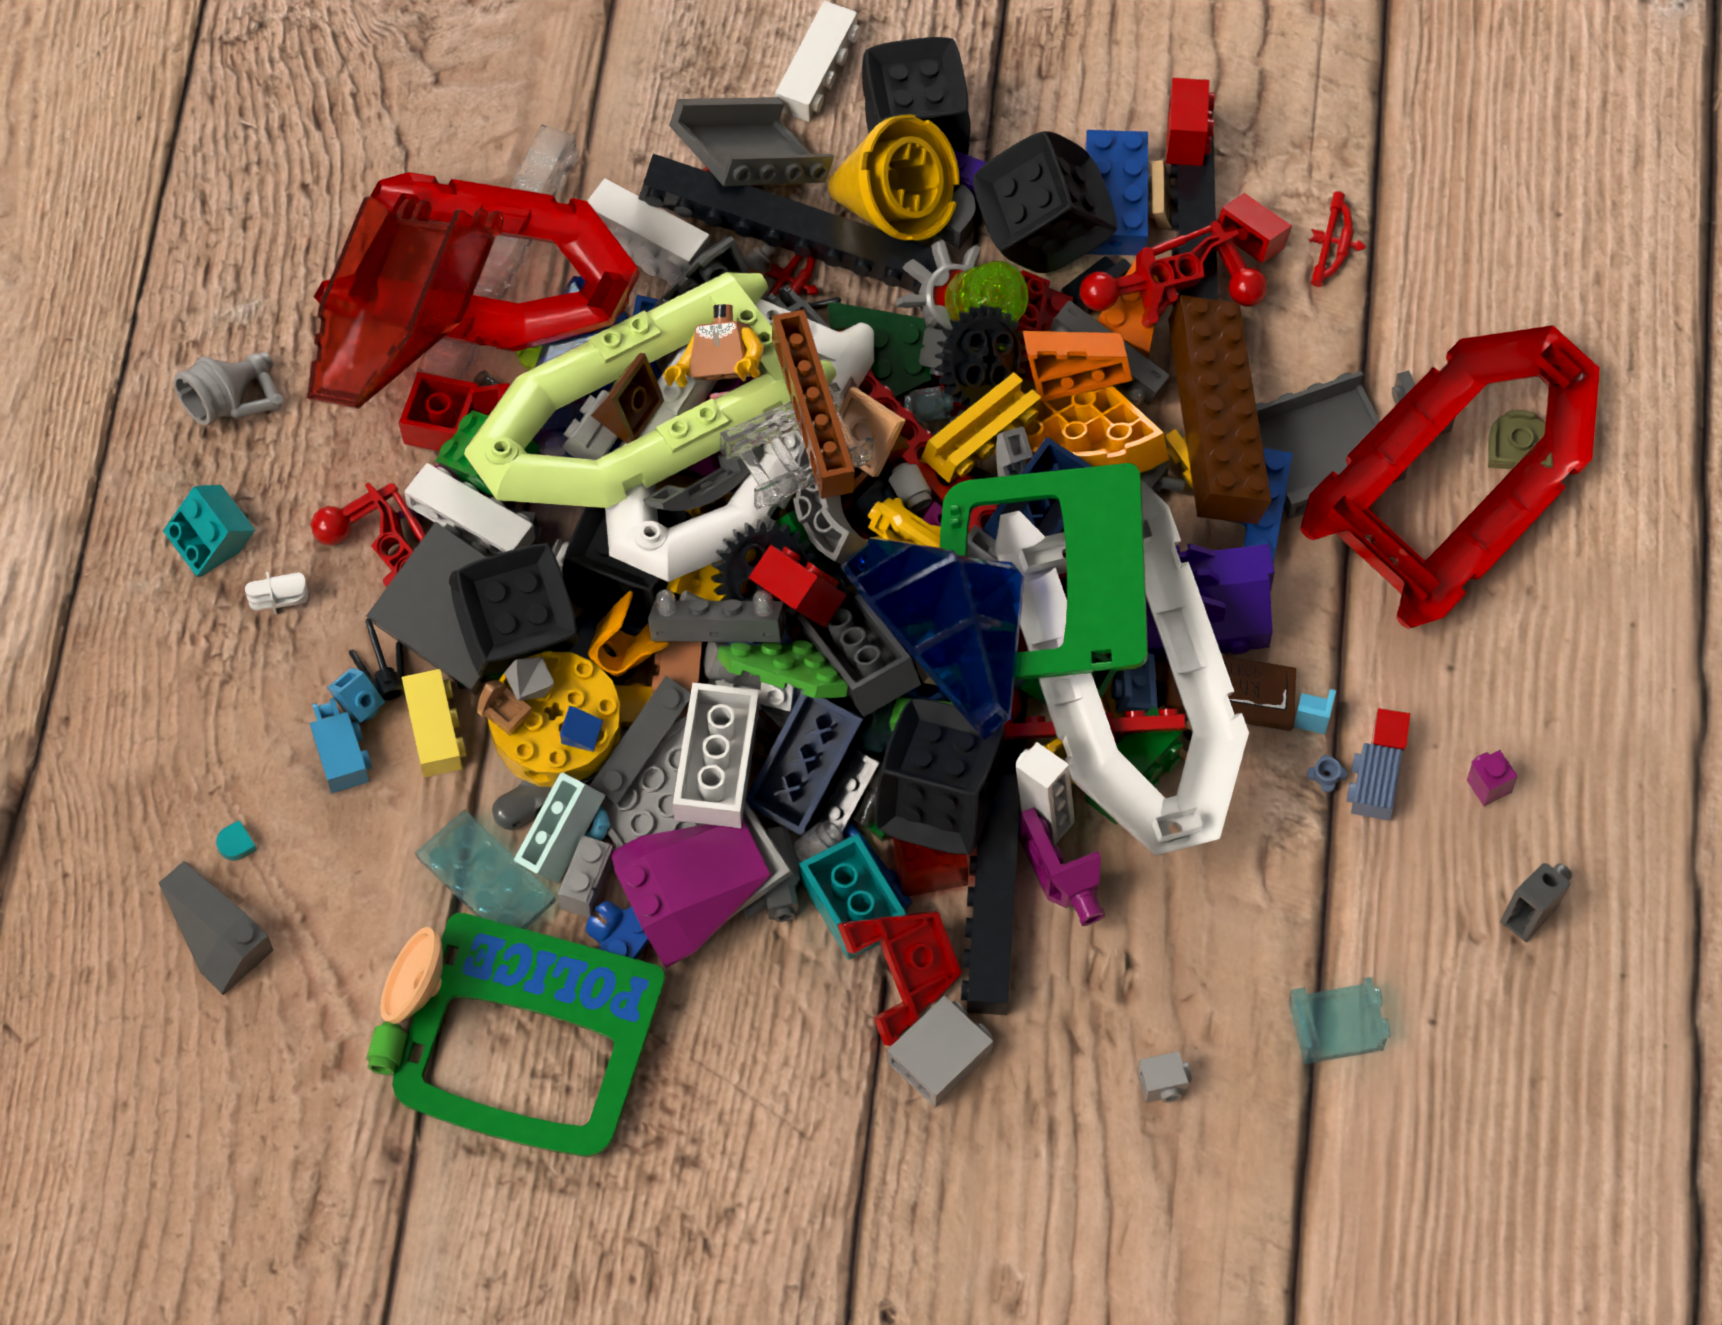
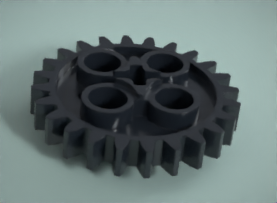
M981 305L980 308L971 306L969 312H959L960 320L950 319L953 328L951 331L943 329L942 332L947 339L946 341L937 342L943 348V352L935 354V358L942 360V364L938 365L935 371L944 373L938 382L947 385L944 393L953 395V402L961 403V406L970 408L1013 372L1017 375L1026 373L1020 367L1022 362L1028 361V357L1022 356L1021 352L1026 349V345L1020 343V340L1024 337L1023 332L1016 331L1020 323L1012 321L1010 313L1002 312L1000 308Z
M758 519L756 529L747 522L744 523L745 533L742 534L733 529L735 540L732 542L724 538L723 542L728 548L726 551L716 550V553L722 560L721 562L712 563V566L720 571V573L711 576V580L721 583V585L714 589V593L717 595H725L720 601L730 599L758 601L761 592L763 594L761 601H781L779 598H772L770 592L752 581V588L749 592L740 594L741 584L746 580H751L748 577L770 544L780 551L786 546L800 555L801 559L798 563L804 567L816 556L812 551H805L810 545L809 541L806 539L799 541L801 533L796 529L790 533V526L786 523H783L778 530V522L771 519L766 528L764 521ZM757 547V558L747 562V552L749 549ZM784 603L785 613L788 612L794 617L797 616L795 609Z

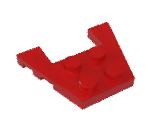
M928 911L837 924L848 953L854 954L879 941L902 1002L873 1017L884 1045H893L899 1039L898 1036L907 1026H912L919 1019L918 1015L929 1003H934L962 974L939 912Z

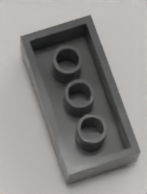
M859 592L837 609L825 628L803 614L796 616L805 640L818 650L848 684L847 696L863 717L921 685L911 657Z

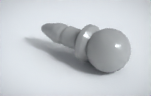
M765 243L761 250L755 247L753 249L754 253L746 255L743 260L746 266L764 272L765 264L771 263L768 256H771L777 247H772Z

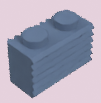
M1364 743L1361 754H1354L1351 772L1357 773L1356 783H1349L1346 802L1352 803L1351 814L1390 821L1403 754L1401 749L1396 750L1395 748Z

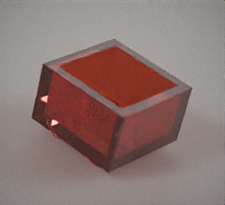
M889 836L903 896L920 895L968 885V863L965 854L942 852Z

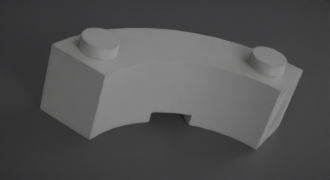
M802 441L793 472V479L796 480V497L793 498L798 521L803 524L810 542L820 552L830 559L847 566L849 559L853 555H863L869 541L859 536L849 525L842 509L840 495L821 499L807 451Z

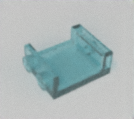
M1371 977L1364 978L1363 983L1360 985L1306 994L1305 987L1291 990L1288 1003L1304 1065L1384 1050L1387 1038L1391 1036L1388 1019L1381 1016L1379 1008L1382 1006L1381 991L1378 986L1374 987Z

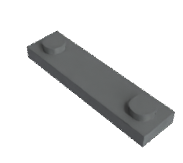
M665 676L590 786L605 794L606 797L616 804H619L689 703L691 692Z

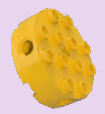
M546 651L527 657H543L554 680V686L544 698L523 700L532 707V714L510 736L488 718L491 737L498 756L516 777L539 787H553L560 773H565L577 780L588 778L594 772L598 773L621 741V704L612 679L595 662L572 652ZM503 674L499 681L506 684L512 691L505 674ZM569 706L576 707L603 720L594 752L561 744L560 733Z

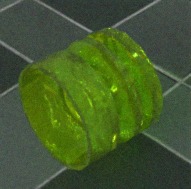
M990 261L956 274L949 282L945 293V308L950 319L960 320V311L969 312L971 306L980 308L981 305L1000 308L1002 312L1012 315V321H1018L1025 313L1028 304V287L1024 277L1014 266L1004 261Z

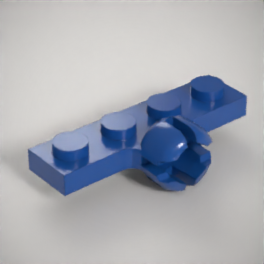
M1263 448L1271 503L1259 524L1234 523L1242 524L1245 527L1243 547L1269 544L1272 562L1274 563L1293 453Z
M610 901L602 902L595 910L600 913L599 915L607 923L604 924L590 915L585 926L587 934L599 942L600 950L638 959L650 941L644 933L632 906L627 910H623Z

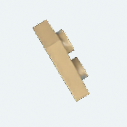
M1164 160L1151 161L1152 174H1148V189L1150 193L1152 192V200H1148V214L1150 219H1155L1159 230L1171 228L1170 174Z

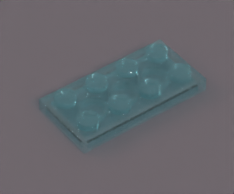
M465 809L415 852L416 858L478 917L526 929L556 902L555 896L524 866L513 861L515 857Z

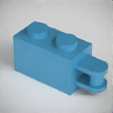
M331 698L329 703L319 706L317 703L312 704L317 721L309 723L331 794L369 782L366 770L372 769L367 749L360 751L358 741L363 740L358 721L351 723L348 711L339 714L335 698Z

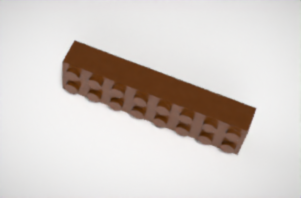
M1180 295L1168 318L1197 517L1259 524L1271 503V495L1240 303Z

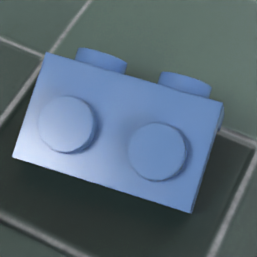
M1148 654L1146 663L1140 668L1116 671L1111 686V698L1115 699L1116 713L1145 711L1146 714L1152 706L1158 709L1154 654Z

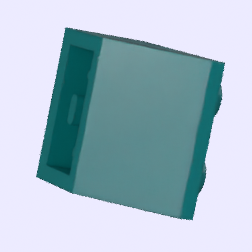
M222 485L194 486L163 529L164 534L196 577L203 576L240 553L256 531Z

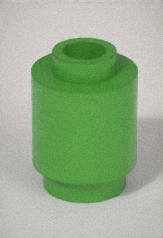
M383 1022L382 1025L374 1027L366 1057L369 1062V1070L381 1075L394 1074L396 1067L400 1066L407 1040V1034L402 1031V1026Z

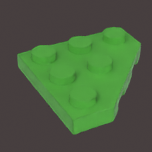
M802 640L794 641L793 644L763 642L762 645H748L736 642L732 643L731 646H719L717 659L730 673L742 676L744 671H747L752 675L760 676V682L783 689L787 687V684H790L795 688L803 689V695L812 698L846 697L848 684L810 642Z

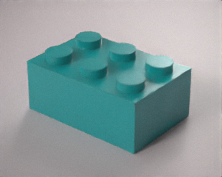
M858 833L799 863L801 883L847 960L864 953L880 943L877 941L854 954L848 953L837 924L906 914Z

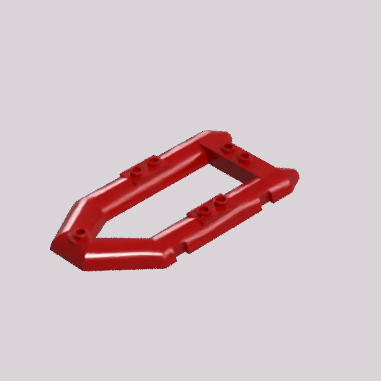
M406 172L377 182L370 196L386 213L353 272L322 281L313 297L334 318L371 323L381 327L475 345H487L501 350L517 352L614 326L618 316L628 307L629 295L639 278L640 272L636 264L586 200L571 198L568 204L558 203L554 195L451 179L447 185L439 183L435 176ZM430 222L483 233L554 243L586 282L582 290L578 292L514 303L394 281L425 223ZM328 297L356 306L348 314Z
M1553 325L1459 339L1447 352V364L1440 371L1433 366L1347 455V467L1339 475L1332 470L1309 494L1300 527L1301 532L1310 540H1317L1337 534L1402 594L1396 618L1407 629L1444 618L1466 594L1461 587L1469 579H1480L1566 488L1561 481L1568 474L1575 475L1580 473L1592 460L1600 367ZM1540 377L1548 385L1544 436L1425 561L1368 508L1486 385ZM1551 453L1553 468L1543 467L1544 465L1541 463L1547 460V456Z

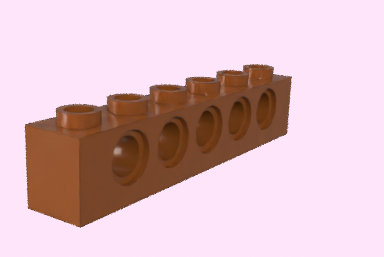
M805 310L773 315L772 341L820 497L824 499L853 493L855 470Z

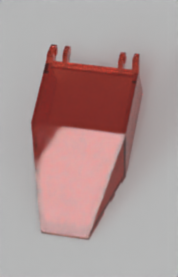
M364 197L318 308L317 317L321 319L320 332L315 334L314 344L317 346L316 360L311 362L307 398L311 401L359 409L457 327L464 318L495 238L502 233V226L504 225L503 214L494 210L488 215L487 210L479 208L473 213L472 217L465 210L456 209L449 225L428 222L432 207L427 201L422 200L417 204L413 199H405L394 215L373 197Z

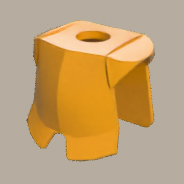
M629 591L597 625L588 651V656L593 662L615 677L622 676L631 668L645 661L653 653L661 651L669 645L668 642L651 641L649 624L637 636H631L619 630L628 611L633 596L632 591ZM603 644L609 645L615 651L616 657L608 655L603 648Z

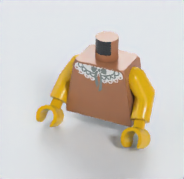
M714 305L713 323L696 326L695 333L684 354L676 365H672L664 371L663 377L668 386H672L673 382L676 381L677 385L681 388L687 385L686 376L688 375L690 378L701 381L741 378L744 382L746 377H759L760 371L758 366L764 352V346L750 325L733 321L732 305Z

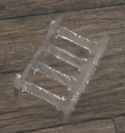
M835 382L828 385L853 467H861L870 459H873L874 440L869 436L857 442L838 412L842 404V390ZM792 402L720 433V451L724 458L728 460L735 456L741 457L758 486L754 487V506L757 510L764 506H773L783 498L816 484L811 464L808 463L799 467L780 437L792 431H799L801 435ZM765 443L770 444L787 473L770 480L751 450Z

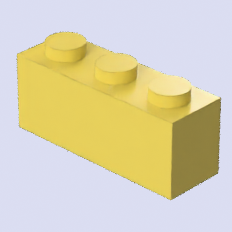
M440 669L402 677L423 777L461 770L460 757L466 756L463 738H456L454 728H458L460 725L456 708L449 709L447 699L453 698L450 680L442 679Z

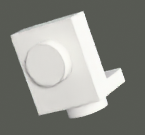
M761 682L759 703L791 712L803 689L795 688L790 684H787V687L783 689Z

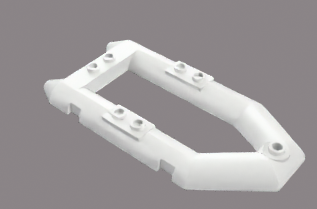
M761 298L756 304V307L771 326L773 315L791 312ZM807 319L820 360H829L836 370V377L828 387L836 413H838L849 388H858L874 363V331L869 325L858 323L842 332H837ZM688 344L678 349L667 368L678 363ZM662 374L658 384L662 391L664 402L638 438L655 430L657 426L704 403L718 380L701 381L690 378L688 375L686 376L687 385L681 388L677 385L676 381L673 382L672 386H668ZM795 412L788 416H785L783 413L763 445V453L759 460L740 482L726 506L668 528L658 522L657 508L646 506L643 502L644 498L656 492V484L646 488L641 483L626 491V499L609 508H605L609 556L669 582L722 560L716 553V550L726 551L728 547L723 542L724 538L732 542L735 540L733 529L742 534L745 533L744 523L746 522L756 529L758 519L764 521L767 528L771 520L770 517L776 507L784 509L796 490V480L793 479V472L803 438ZM622 441L618 448L626 445L627 443Z
M1141 481L1146 599L1193 731L1177 796L1165 798L1118 751L1092 673L1038 678L1057 737L1063 742L1067 754L1065 761L1069 764L1072 781L1154 856L1220 839L1249 732L1242 713L1234 715L1228 696L1234 692L1189 562L1181 563L1175 546L1179 544L1181 539L1170 508L1144 481ZM1020 511L1000 515L995 553L1006 586L1012 590L1016 602L1014 610L1028 651L1058 648L1064 641L1067 600L1058 576L1059 574L1067 573V560L1062 556V553H1066L1065 533L1062 532L1045 537ZM1175 826L1180 832L1172 834L1169 827Z

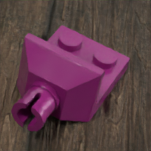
M1034 807L1021 812L1018 838L1047 900L1065 908L1073 906L1082 926H1088L1103 919L1105 912L1096 897L1101 864L1099 851L1064 864L1058 846H1052L1049 841L1048 835H1050V831L1043 816L1038 817Z

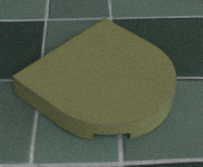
M1511 410L1498 418L1492 424L1488 435V468L1513 469L1544 436L1545 423L1537 418L1535 413L1526 410ZM1551 453L1547 456V460L1541 463L1544 465L1543 467L1553 468Z

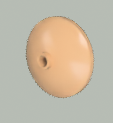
M429 927L420 929L410 938L398 955L388 975L381 998L380 1011L385 1021L396 1024L408 1019L423 1008L431 997L438 993L442 983L440 977L443 969V948L437 931Z

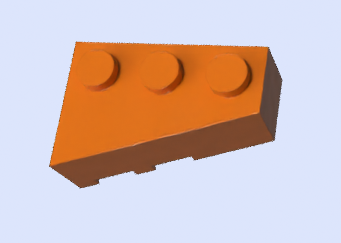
M1136 259L1126 275L1133 274L1136 271ZM1151 274L1152 278L1156 282H1159L1158 277L1154 274ZM1140 292L1119 296L1115 305L1108 310L1102 311L1097 321L1113 333H1122L1123 341L1149 359L1156 323L1151 328H1145L1142 325L1141 320L1144 306Z
M1023 331L1036 391L1042 397L1040 402L1133 381L1122 333Z

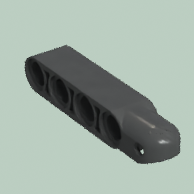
M622 727L621 739L628 731V727ZM594 772L590 777L579 781L589 785L598 773ZM523 780L518 787L503 794L494 802L492 814L495 822L504 829L516 830L534 821L552 787H539Z

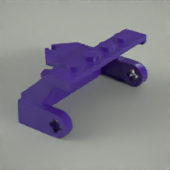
M1187 544L1188 550L1180 552L1179 545H1176L1181 563L1189 562L1220 652L1243 654L1249 650L1270 647L1273 634L1270 592L1275 572L1269 544L1215 551L1194 544ZM1146 599L1148 654H1154L1155 662L1166 661L1167 657Z

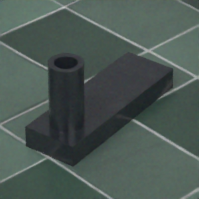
M851 747L805 835L827 848L840 843L873 782L878 781L883 763L858 748Z

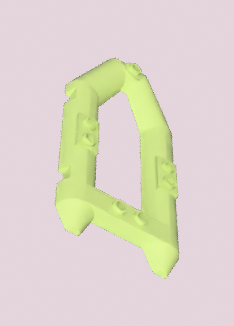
M726 272L648 312L644 310L590 337L588 342L519 375L468 444L464 455L496 500L609 508L626 499L625 492L641 483L648 488L767 427L766 419L780 412H783L785 416L794 413L772 341V326L756 307L757 302L768 289L765 278L760 273ZM714 305H732L733 321L750 325L760 341L764 340V342H761L764 346V352L758 366L760 371L759 377L714 400L710 399L664 422L650 433L597 460L527 454L524 450L557 409L617 380L639 353H645L649 363L688 344L695 333L697 325L713 323ZM820 360L829 386L836 377V370L829 360ZM504 449L503 452H498L497 450Z

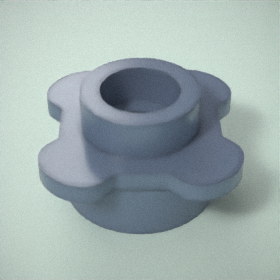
M1323 755L1315 767L1308 769L1307 776L1310 780L1320 784L1322 791L1332 792L1335 784L1339 780L1346 778L1347 771L1344 767H1341L1336 759L1329 755ZM1328 771L1330 775L1325 776L1324 772Z

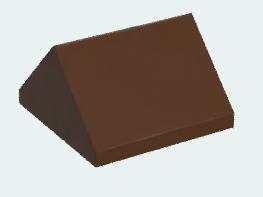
M639 353L625 368L591 415L627 444L638 439L664 402L662 391L645 353Z

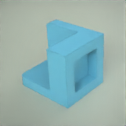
M1330 689L1327 699L1301 693L1294 727L1325 735L1336 690Z

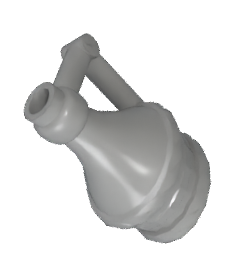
M266 352L253 353L247 356L245 361L238 363L213 360L206 356L197 358L195 364L187 371L178 372L173 379L175 392L184 409L195 421L202 425L212 424L216 418L223 416L239 418L269 410L276 412L280 410L283 402V397L278 394L268 373V370L272 369L273 363ZM254 378L258 379L266 398L240 404L248 383Z

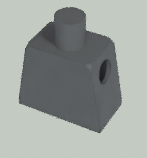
M1543 863L1515 890L1500 922L1523 941L1527 942L1560 905L1570 886L1569 880L1572 878L1569 868L1561 863L1556 864L1554 867H1551L1548 863Z

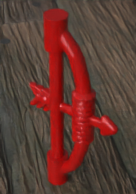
M1340 191L1333 193L1329 208L1331 214L1326 233L1311 229L1314 236L1309 241L1318 242L1319 244L1323 243L1318 265L1314 267L1311 284L1315 287H1322L1324 280L1333 276L1338 271L1345 258L1348 257L1350 247L1355 248V251H1361L1366 248V245L1360 240L1352 242L1354 234L1350 209L1344 202L1345 194ZM1342 211L1344 228L1339 239L1334 238L1333 233L1338 213ZM1331 243L1338 244L1337 257L1331 267L1326 269L1325 265Z
M795 253L785 270L772 263V270L765 274L777 281L768 295L773 294L776 296L779 292L778 290L782 288L786 281L792 283L790 288L798 296L803 289L807 290L808 295L818 294V289L814 284L811 286L807 285L812 277L816 259L808 257L805 269L801 270L796 279L791 277L790 274L802 256Z

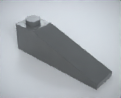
M731 236L724 237L700 253L652 309L726 272L749 273L735 240Z
M185 861L159 882L200 973L222 995L274 951L269 936L244 911Z

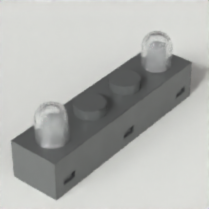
M1070 300L1056 315L1048 329L1050 332L1113 333ZM1124 341L1133 380L1121 383L1122 386L1128 389L1124 397L1135 407H1138L1142 401L1149 405L1163 388L1170 375Z
M663 589L656 595V600L648 617L651 641L781 642L787 620L784 602L773 601L771 593L767 590L757 591L753 596V601H739L736 599L726 601H707L704 599L676 601L672 591Z

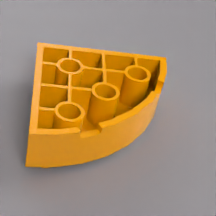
M1113 386L1040 402L1036 409L1039 412L1037 417L1029 425L1025 426L1022 424L1019 426H1024L1033 455L1044 439L1049 437L1093 467L1131 463L1136 465L1139 472L1142 473L1152 470L1169 460L1164 432ZM1031 458L1025 459L1026 465L1028 464Z

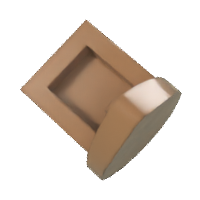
M491 681L485 685L481 693L477 713L482 717L486 716L510 736L532 714V707L523 700L517 701L514 693L502 681Z

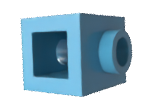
M352 667L327 687L344 712L348 711L350 719L359 723L373 718L378 713V708L385 703L366 674Z

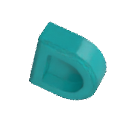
M240 820L222 829L216 838V845L220 855L230 861L240 860L257 851L255 844Z

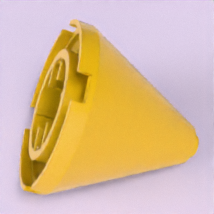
M912 114L894 116L880 122L830 176L828 181V192L834 201L889 236L903 241L923 240L940 232L953 215L957 204L952 202L953 189L955 185H959L958 164L949 140L930 120L923 121Z

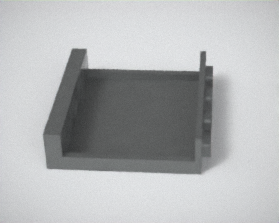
M779 97L677 99L669 124L673 131L723 186L825 183L834 159L833 154H811L779 120L785 103Z
M1362 371L1353 374L1344 373L1333 381L1324 384L1315 383L1304 391L1295 394L1286 393L1277 400L1268 403H1256L1263 448L1293 453L1283 506L1288 519L1304 514L1309 494L1332 470L1339 475L1347 467V455L1380 422L1361 385L1363 379ZM1408 467L1393 483L1405 479Z
M435 522L366 617L370 618L372 623L435 668L440 669L442 673L458 683L459 681L462 683L465 689L476 695L483 685L480 681L484 675L479 676L469 656L457 620L451 587L448 581L452 571L487 558L486 556L489 552L474 541L469 545L460 538L463 534L447 523L443 527Z

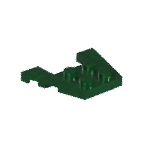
M827 302L831 329L844 331L858 323H865L873 329L874 363L871 366L874 377L883 386L885 385L890 388L896 400L933 383L932 374H930L931 367L922 366L919 363L921 348L924 347L922 344L926 329L924 318L837 302Z

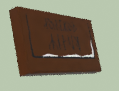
M1222 655L1234 692L1228 696L1234 715L1242 713L1246 724L1291 731L1294 728L1296 668ZM1167 659L1165 709H1179V713L1186 714Z

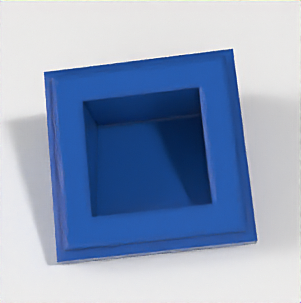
M569 706L560 733L561 744L594 752L603 720L576 707Z

